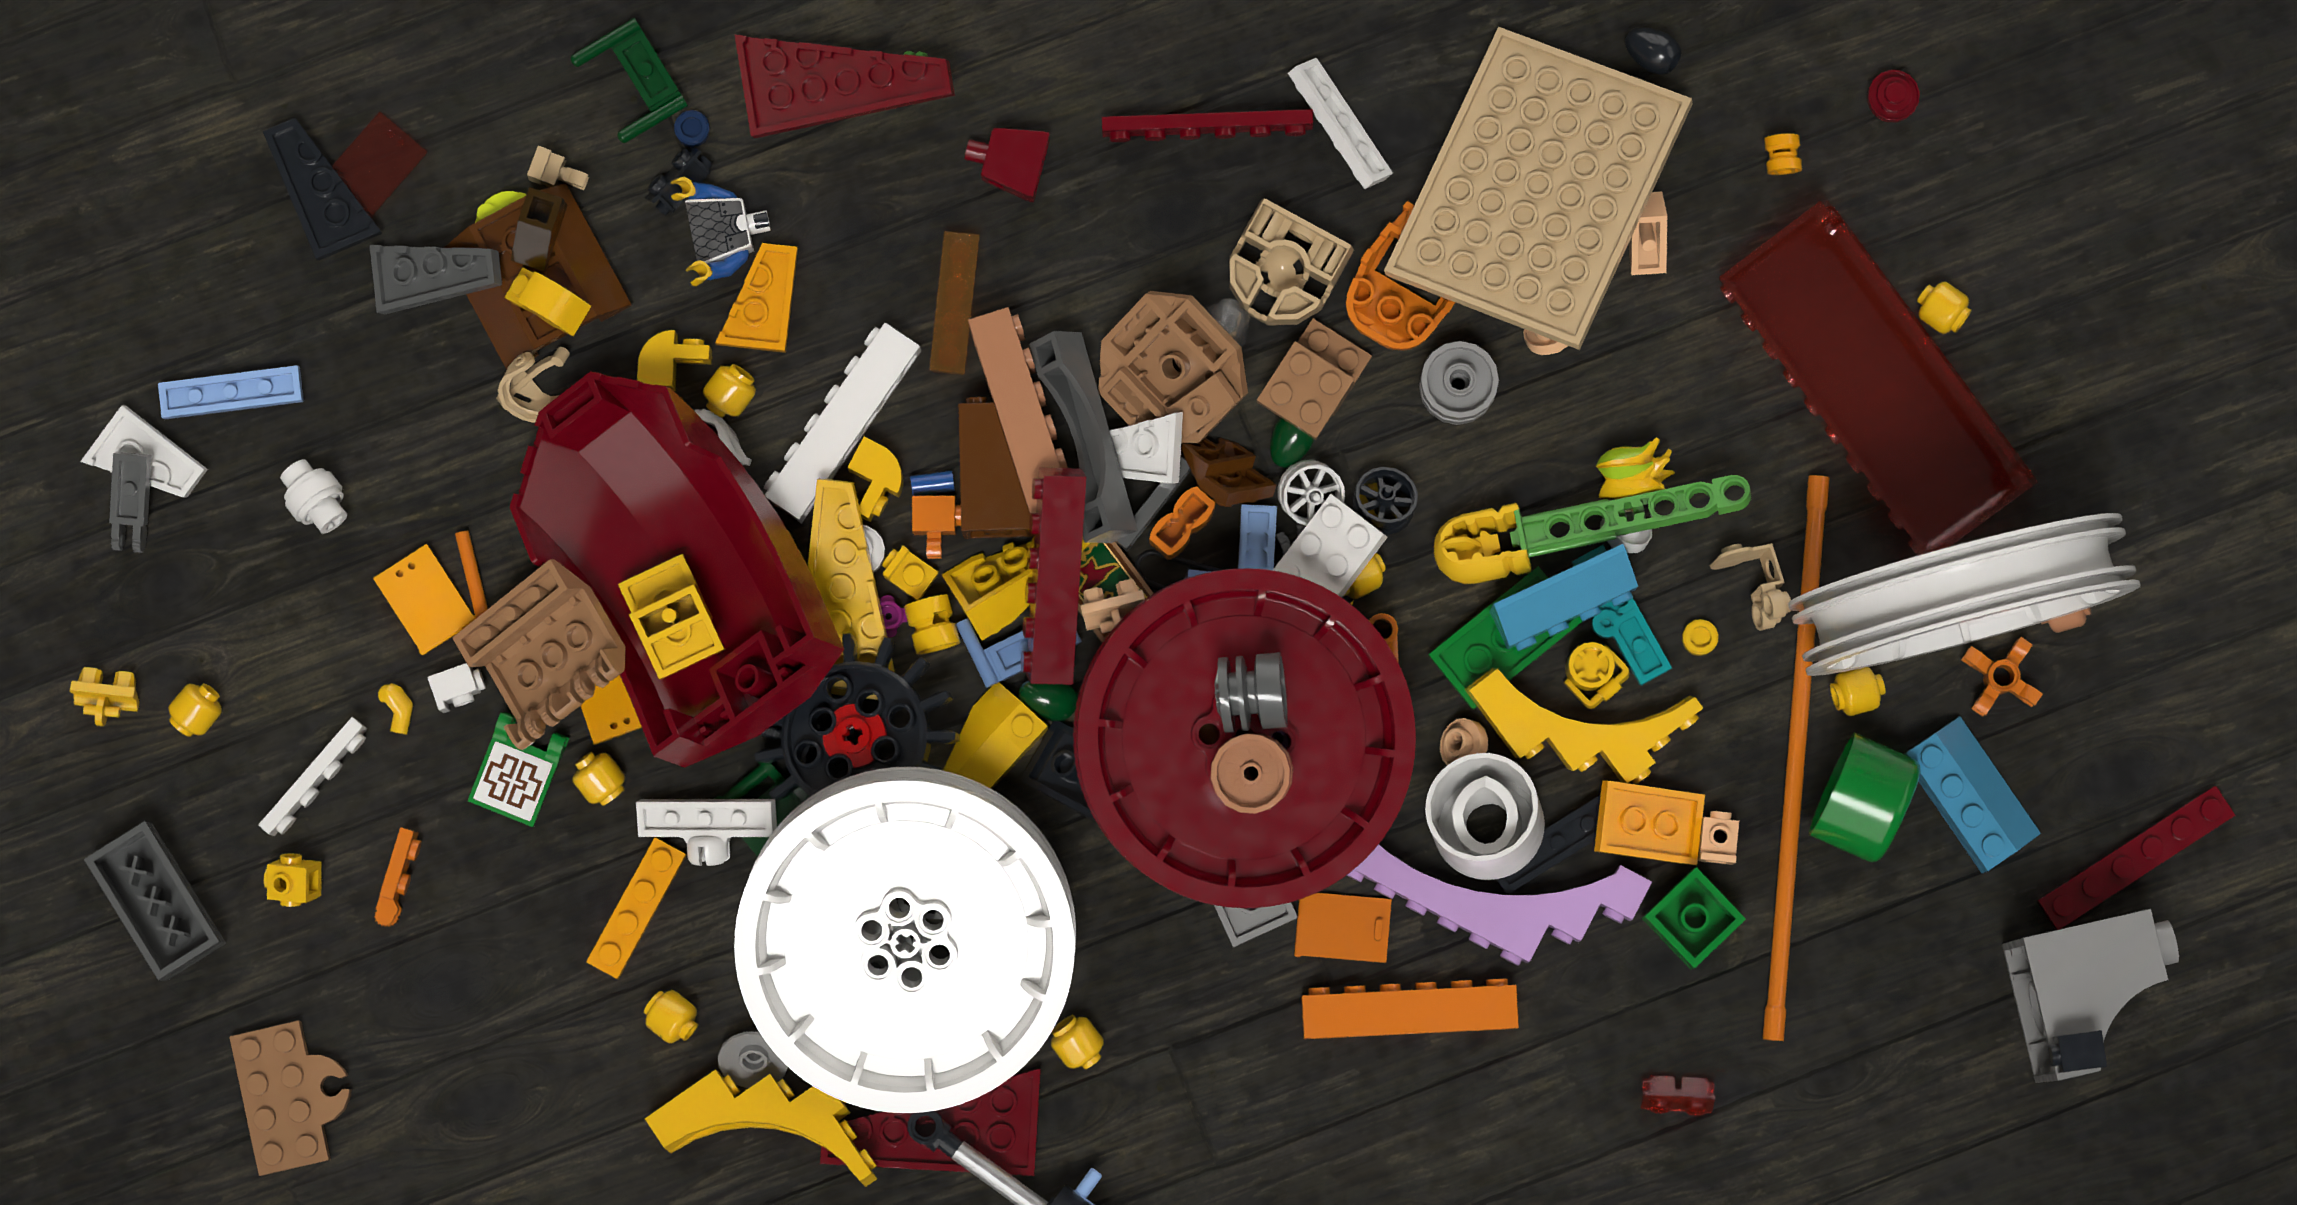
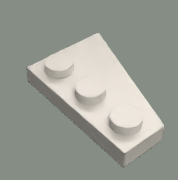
M124 405L119 408L80 461L112 472L113 453L115 452L152 455L150 486L183 498L189 496L208 470Z
M1183 412L1110 430L1123 478L1179 483Z

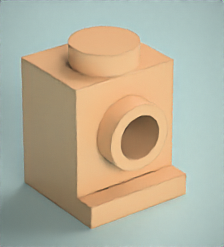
M1711 811L1710 818H1702L1698 861L1729 865L1736 863L1739 821L1731 820L1732 813ZM1716 830L1725 832L1726 840L1724 843H1717L1714 840L1713 835Z

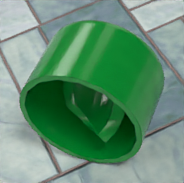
M1854 732L1843 749L1813 816L1808 834L1866 861L1876 862L1880 860L1891 845L1916 790L1921 772L1918 761Z

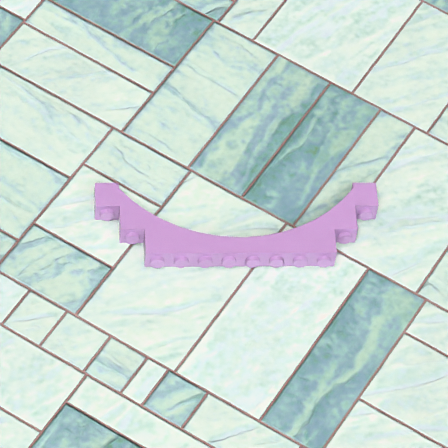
M1283 731L1275 732L1271 737L1274 739L1277 736L1283 738L1281 744L1286 748L1289 743L1287 735ZM1379 844L1360 865L1347 874L1348 877L1358 882H1362L1363 878H1366L1376 883L1374 890L1388 898L1393 899L1395 894L1408 900L1405 905L1407 908L1423 916L1426 911L1439 917L1437 923L1453 932H1456L1458 927L1471 934L1469 940L1485 949L1491 944L1503 950L1500 956L1518 966L1521 961L1525 963L1530 962L1548 927L1554 929L1551 934L1552 936L1569 945L1572 940L1580 942L1599 906L1605 908L1602 913L1603 915L1618 923H1622L1623 919L1633 920L1652 883L1650 880L1620 865L1617 867L1614 875L1592 884L1563 892L1540 895H1499L1477 892L1447 884L1423 874L1388 853Z

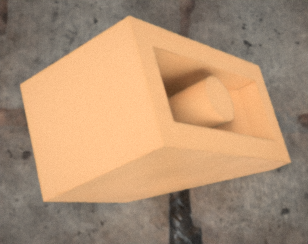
M1662 191L1651 193L1628 243L1631 275L1666 273L1667 212Z

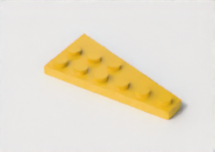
M818 478L808 568L820 591L841 643L843 634L850 633L854 635L858 645V661L874 663L879 646L884 637H887L855 485L854 482ZM843 652L835 664L843 663ZM891 658L888 669L895 672ZM843 680L836 682L832 687L831 693L844 696L847 692V684ZM876 695L866 697V699L878 700Z

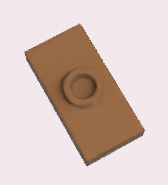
M1219 371L1168 407L1166 412L1168 414L1183 412L1182 435L1186 439L1241 399L1223 373Z

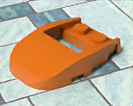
M1408 201L1403 205L1402 213L1393 223H1388L1373 245L1366 250L1361 258V264L1356 276L1351 282L1346 299L1348 317L1359 332L1384 347L1401 351L1413 349L1424 342L1455 304L1451 300L1440 297L1437 304L1433 305L1375 271L1394 238L1398 240L1415 206Z

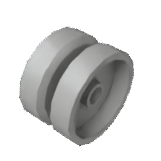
M1462 341L1444 344L1432 352L1423 366L1419 383L1421 400L1429 413L1442 422L1455 425L1473 422L1484 415L1494 401L1499 382L1497 367L1490 355L1476 344ZM1461 379L1465 384L1464 389L1457 390L1451 385L1452 381Z

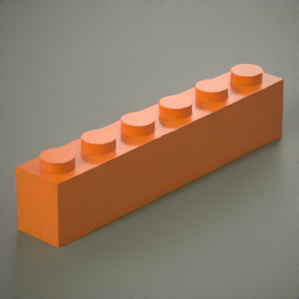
M1508 979L1486 980L1487 986L1472 987V980L1451 981V988L1437 989L1436 982L1415 983V990L1401 991V984L1380 985V992H1366L1365 986L1344 987L1343 994H1330V987L1309 988V995L1301 996L1303 1039L1519 1028L1516 985H1508Z

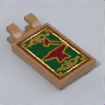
M1116 542L1090 543L1082 551L1078 612L1082 617L1080 605L1084 604V591L1087 589L1102 588L1104 599L1118 596L1116 584L1120 581L1133 579L1139 591L1143 590L1145 599L1154 594ZM1101 627L1092 629L1101 642L1110 633H1102Z

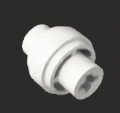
M302 459L290 465L281 474L280 479L288 488L284 495L286 500L285 506L296 521H302L305 525L314 523L320 532L324 534L337 528L347 518V513L340 505L343 499L342 486L331 472L325 471L323 468L313 470L307 460Z

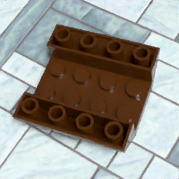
M566 183L540 190L563 198L568 205L545 272L511 261L517 223L526 196L470 225L444 247L482 248L499 251L502 285L466 295L506 370L514 359L522 353L530 352L536 358L539 356L537 352L539 349L567 335V333L551 326L537 315L504 298L522 267L549 278L591 305L579 328L597 318L603 322L632 306Z

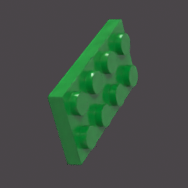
M1539 566L1428 655L1472 710L1477 706L1465 691V688L1492 668L1498 669L1510 681L1582 623L1579 616L1567 622L1568 629L1550 637L1547 631L1536 636L1537 643L1518 652L1516 646L1507 650L1489 611L1493 604L1548 579Z

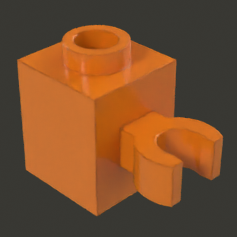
M912 496V532L914 535H927V559H942V535H956V526H961V505H956L955 496Z

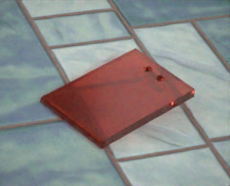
M379 112L332 167L372 219L373 215L428 152Z

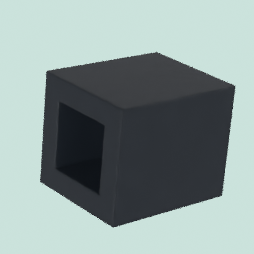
M2102 1030L2052 1037L2053 1044L2048 1046L2049 1059L2052 1067L2057 1066L2058 1073L2107 1067Z

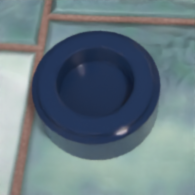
M689 110L678 116L674 124V131L678 140L683 145L697 147L708 139L710 125L702 113Z

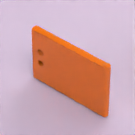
M1315 893L1300 899L1294 956L1386 963L1392 899Z

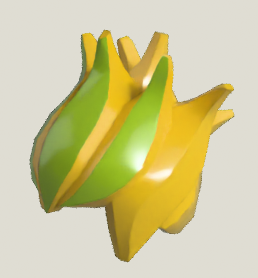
M1656 437L1643 447L1622 446L1607 451L1596 464V467L1606 479L1600 490L1599 498H1614L1616 500L1665 489L1664 484L1661 482L1675 474L1673 470H1663L1670 461L1669 457L1672 450L1667 449L1662 456L1653 457L1660 440Z

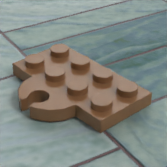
M301 1021L230 1036L259 1176L331 1160L324 1125L336 1120L346 1110L351 1097V1089H342L336 1096L330 1097L324 1092L323 1083L330 1076L341 1079L349 1076L346 1070L336 1060L329 1057L308 1055Z

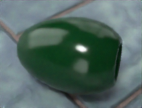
M1280 417L1274 426L1271 436L1270 454L1272 461L1280 467H1290L1305 456L1312 446L1314 438Z
M1028 680L1021 685L1019 690L1020 701L1035 715L1046 720H1066L1073 715L1076 709L1078 696L1071 685L1031 684Z

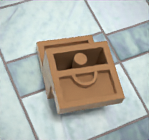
M1313 318L1299 341L1293 343L1256 402L1316 440L1331 416L1336 414L1371 360L1372 355Z

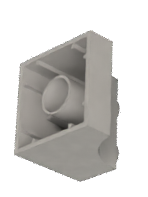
M2151 909L2002 944L2035 1083L2059 1081L2101 1071V1068L2058 1073L2057 1066H2051L2048 1046L2053 1044L2052 1037L2099 1030H2102L2104 1041L2114 1017L2131 998L2154 984L2168 980L2165 965L2179 962L2176 937L2168 920L2154 923Z

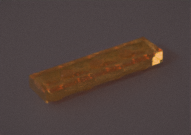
M944 231L930 372L965 375L970 333L968 320L971 319L980 240V236L977 234Z

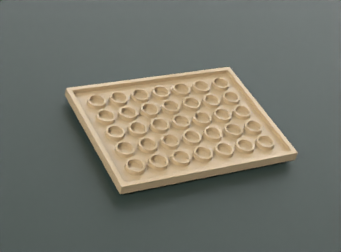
M1498 27L1384 269L1385 275L1580 350L1693 104L1692 98Z

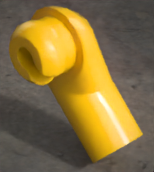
M385 684L379 689L378 698L381 702H385L393 712L390 732L407 735L413 710L412 701L402 687L396 684Z

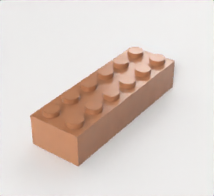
M1009 307L969 319L968 323L1029 513L1031 514L1036 513L1037 500L1032 499L1033 478H1038L1039 467H1068L1062 449L1055 450L1052 441L1057 440V433L1051 415L1044 416L1041 409L1047 406L1040 381L1033 383L1031 374L1036 373L1035 365L1029 348L1022 349L1020 341L1025 340L1019 316L1018 314L1011 316Z

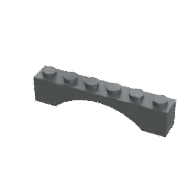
M1053 331L1030 343L1029 346L1039 379L1058 403L1069 425L1076 446L1079 469H1082L1087 477L1083 539L1085 543H1113L1138 530L1082 332Z

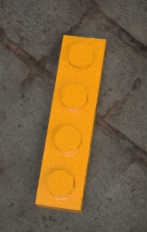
M656 837L653 839L588 957L587 963L619 980L687 854Z

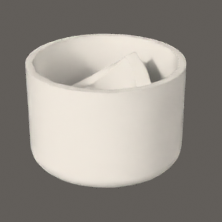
M1491 753L1466 755L1451 762L1441 770L1429 788L1425 808L1429 829L1441 856L1458 872L1475 879H1500L1521 870L1537 853L1544 835V814L1531 778L1514 761ZM1482 805H1499L1507 812L1506 827L1501 837L1494 843L1488 844L1476 841L1467 831L1466 822L1468 816L1474 809Z

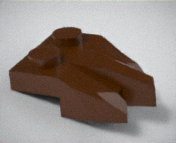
M1221 437L1218 439V444L1207 438H1204L1199 443L1182 444L1181 449L1200 489L1211 496L1216 504L1232 507L1235 504L1256 502L1260 499L1273 497L1276 484L1253 469L1256 455L1240 444Z

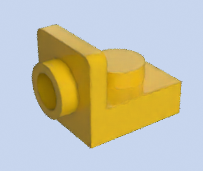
M902 546L899 552L893 549L882 564L885 568L883 572L884 578L916 601L923 597L939 574L938 571L911 553L905 546Z

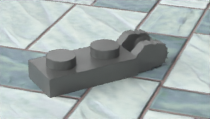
M126 452L113 453L109 523H112V550L122 551L125 544V525H132L133 550L139 553L144 552L147 538L146 525H148L152 455Z

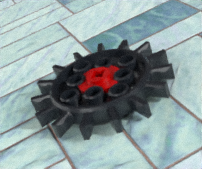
M850 633L843 634V663L833 665L809 699L773 724V726H782L781 746L765 748L754 753L755 760L760 763H773L784 759L791 774L789 778L777 784L769 792L772 799L776 801L782 800L799 787L811 797L837 781L863 772L883 768L923 767L944 771L940 767L927 763L931 744L942 743L948 745L960 742V734L947 729L932 731L928 713L934 709L944 707L953 700L950 692L941 691L922 700L913 687L916 681L926 673L931 664L926 659L920 657L900 676L888 669L890 660L895 652L896 642L894 640L884 637L874 663L860 662L857 659L858 645L855 636ZM838 681H845L847 684L846 694L840 699H834L831 693L833 685ZM870 695H876L879 701L877 709L872 713H865L863 701ZM902 709H907L910 713L909 723L905 727L897 728L894 723L895 714ZM823 713H830L832 717L830 728L826 731H819L816 725L818 717ZM855 730L863 733V735L858 737V744L850 741V739L855 737ZM890 741L895 746V753L889 760H882L879 756V749L883 743ZM814 745L817 749V757L812 763L805 764L801 757L802 751L805 747ZM845 759L849 767L847 774L842 778H835L833 775L834 764L839 760Z

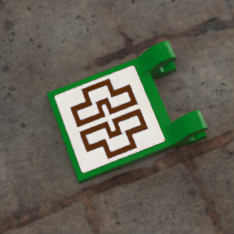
M501 712L468 802L534 827L570 738L559 733H553L547 751L532 745L524 750H520L512 743L504 729V726L507 724H516V719L512 714Z

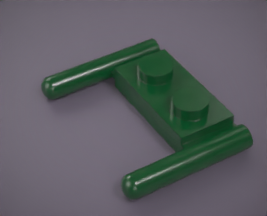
M632 18L571 55V63L576 67H580L612 48L651 111L618 131L617 137L622 143L629 142L688 106L635 18Z

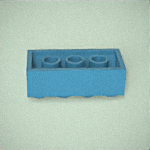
M1621 544L1493 604L1489 612L1507 650L1516 646L1519 652L1536 644L1535 637L1548 631L1551 637L1568 629L1567 622L1580 616L1583 622L1600 614L1601 610L1599 607L1612 601L1615 607L1634 598L1631 592L1637 589L1638 584L1626 549Z
M1958 717L1905 753V755L1918 761L1921 769L1919 783L1981 873L1989 871L2041 834L1961 717Z

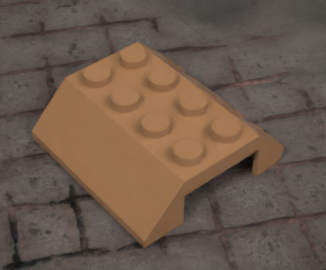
M555 559L548 560L453 637L455 644L469 667L485 666L518 722L517 724H507L504 726V729L512 743L520 750L526 749L536 739L544 735L546 725L555 726L560 720L581 706L585 699L591 698L594 695L595 684L599 688H603L609 684V681L614 680L623 673L625 669V645L593 590Z

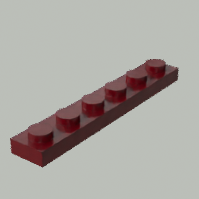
M1313 109L1102 117L1103 137H1110L1111 142H1127L1131 140V136H1145L1147 141H1161L1166 139V135H1180V139L1194 140L1201 138V134L1215 133V138L1226 139L1236 137L1238 132H1250L1251 137H1267L1271 135V131H1285L1287 136H1301L1306 134V130H1312Z
M2213 786L2036 902L2055 931L2060 930L2234 817L2235 814L2218 788Z

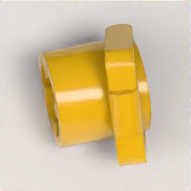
M1589 642L1575 648L1567 658L1565 669L1568 678L1564 681V684L1588 709H1594L1603 700L1607 702L1622 688L1621 684L1629 678L1630 673L1628 667L1606 644L1603 646L1599 643ZM1616 664L1622 672L1613 678L1612 675ZM1600 688L1597 694L1590 700L1579 690L1591 691Z

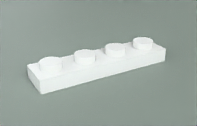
M1314 58L1294 67L1288 74L1295 83L1296 89L1302 94L1310 108L1313 109L1316 119L1322 124L1332 139L1335 148L1341 153L1351 168L1353 175L1363 188H1369L1392 175L1393 172L1318 59Z
M351 717L259 823V826L272 836H275L278 832L284 834L295 822L296 818L293 815L301 805L306 808L317 797L319 791L316 788L325 778L328 781L331 780L339 772L343 765L340 763V760L349 751L353 754L366 739L363 734L367 728Z

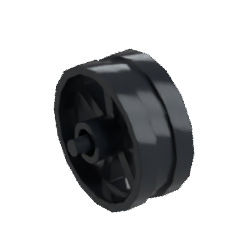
M1389 467L1374 468L1363 474L1358 481L1352 498V510L1383 534L1398 533L1406 528L1413 518L1417 506L1418 492L1414 482L1408 475L1398 469ZM1377 483L1378 492L1366 486ZM1384 483L1392 484V485H1394V487H1392V486H1390V485H1384ZM1400 490H1402L1403 493L1407 496V498H1400L1395 496ZM1362 494L1373 501L1362 504L1359 495ZM1395 506L1410 507L1408 513L1402 515ZM1374 509V512L1376 515H1378V517L1370 514L1368 511ZM1389 514L1394 518L1391 520L1383 519V517Z

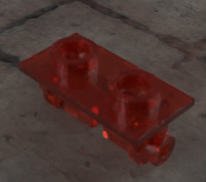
M1650 1075L1649 1078L1642 1079L1643 1097L1640 1109H1649L1651 1112L1659 1114L1669 1111H1685L1687 1114L1694 1116L1712 1113L1716 1096L1714 1095V1082H1708L1707 1078L1682 1077L1681 1089H1675V1077Z

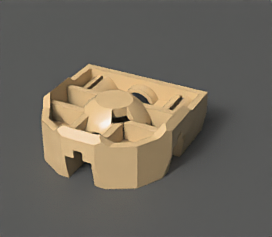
M1264 198L1259 202L1237 246L1229 257L1230 289L1243 311L1255 319L1271 326L1297 325L1322 310L1354 249L1349 243ZM1271 215H1273V217H1272L1271 221L1269 222V224H1268L1266 230L1264 231L1262 237L1260 238V235H1261L1262 231L1264 230V228H1265L1267 222L1269 221ZM1288 231L1299 239L1312 244L1308 253L1296 242L1284 239ZM1245 242L1263 251L1256 264L1238 256ZM1333 248H1335V250H1334L1332 256L1330 257V259H1329V261H1328L1326 267L1324 268L1323 271H1321L1322 268H1323V266H1324V264H1325V262H1326V260L1328 259V257H1329L1331 251L1333 250ZM1300 260L1304 273L1296 275L1293 265ZM1261 271L1268 273L1270 283L1264 284ZM1309 276L1328 286L1321 299L1302 290ZM1261 289L1269 295L1277 297L1268 316L1260 314L1251 308Z

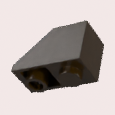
M529 187L517 223L511 256L512 262L540 271H546L568 206L563 198Z

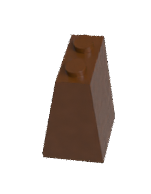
M986 397L966 398V403L958 404L961 531L964 539L1034 537V534H1030L1029 509L995 404L987 403Z

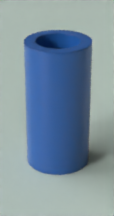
M952 471L910 476L913 496L955 492Z

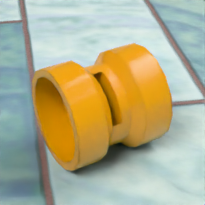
M1777 134L1764 138L1765 150L1769 152V160L1766 163L1767 174L1785 175L1802 171V162L1797 156V149L1800 146L1798 134Z

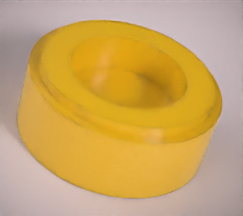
M1706 620L1692 621L1685 627L1682 633L1683 646L1693 655H1706L1718 643L1717 629Z

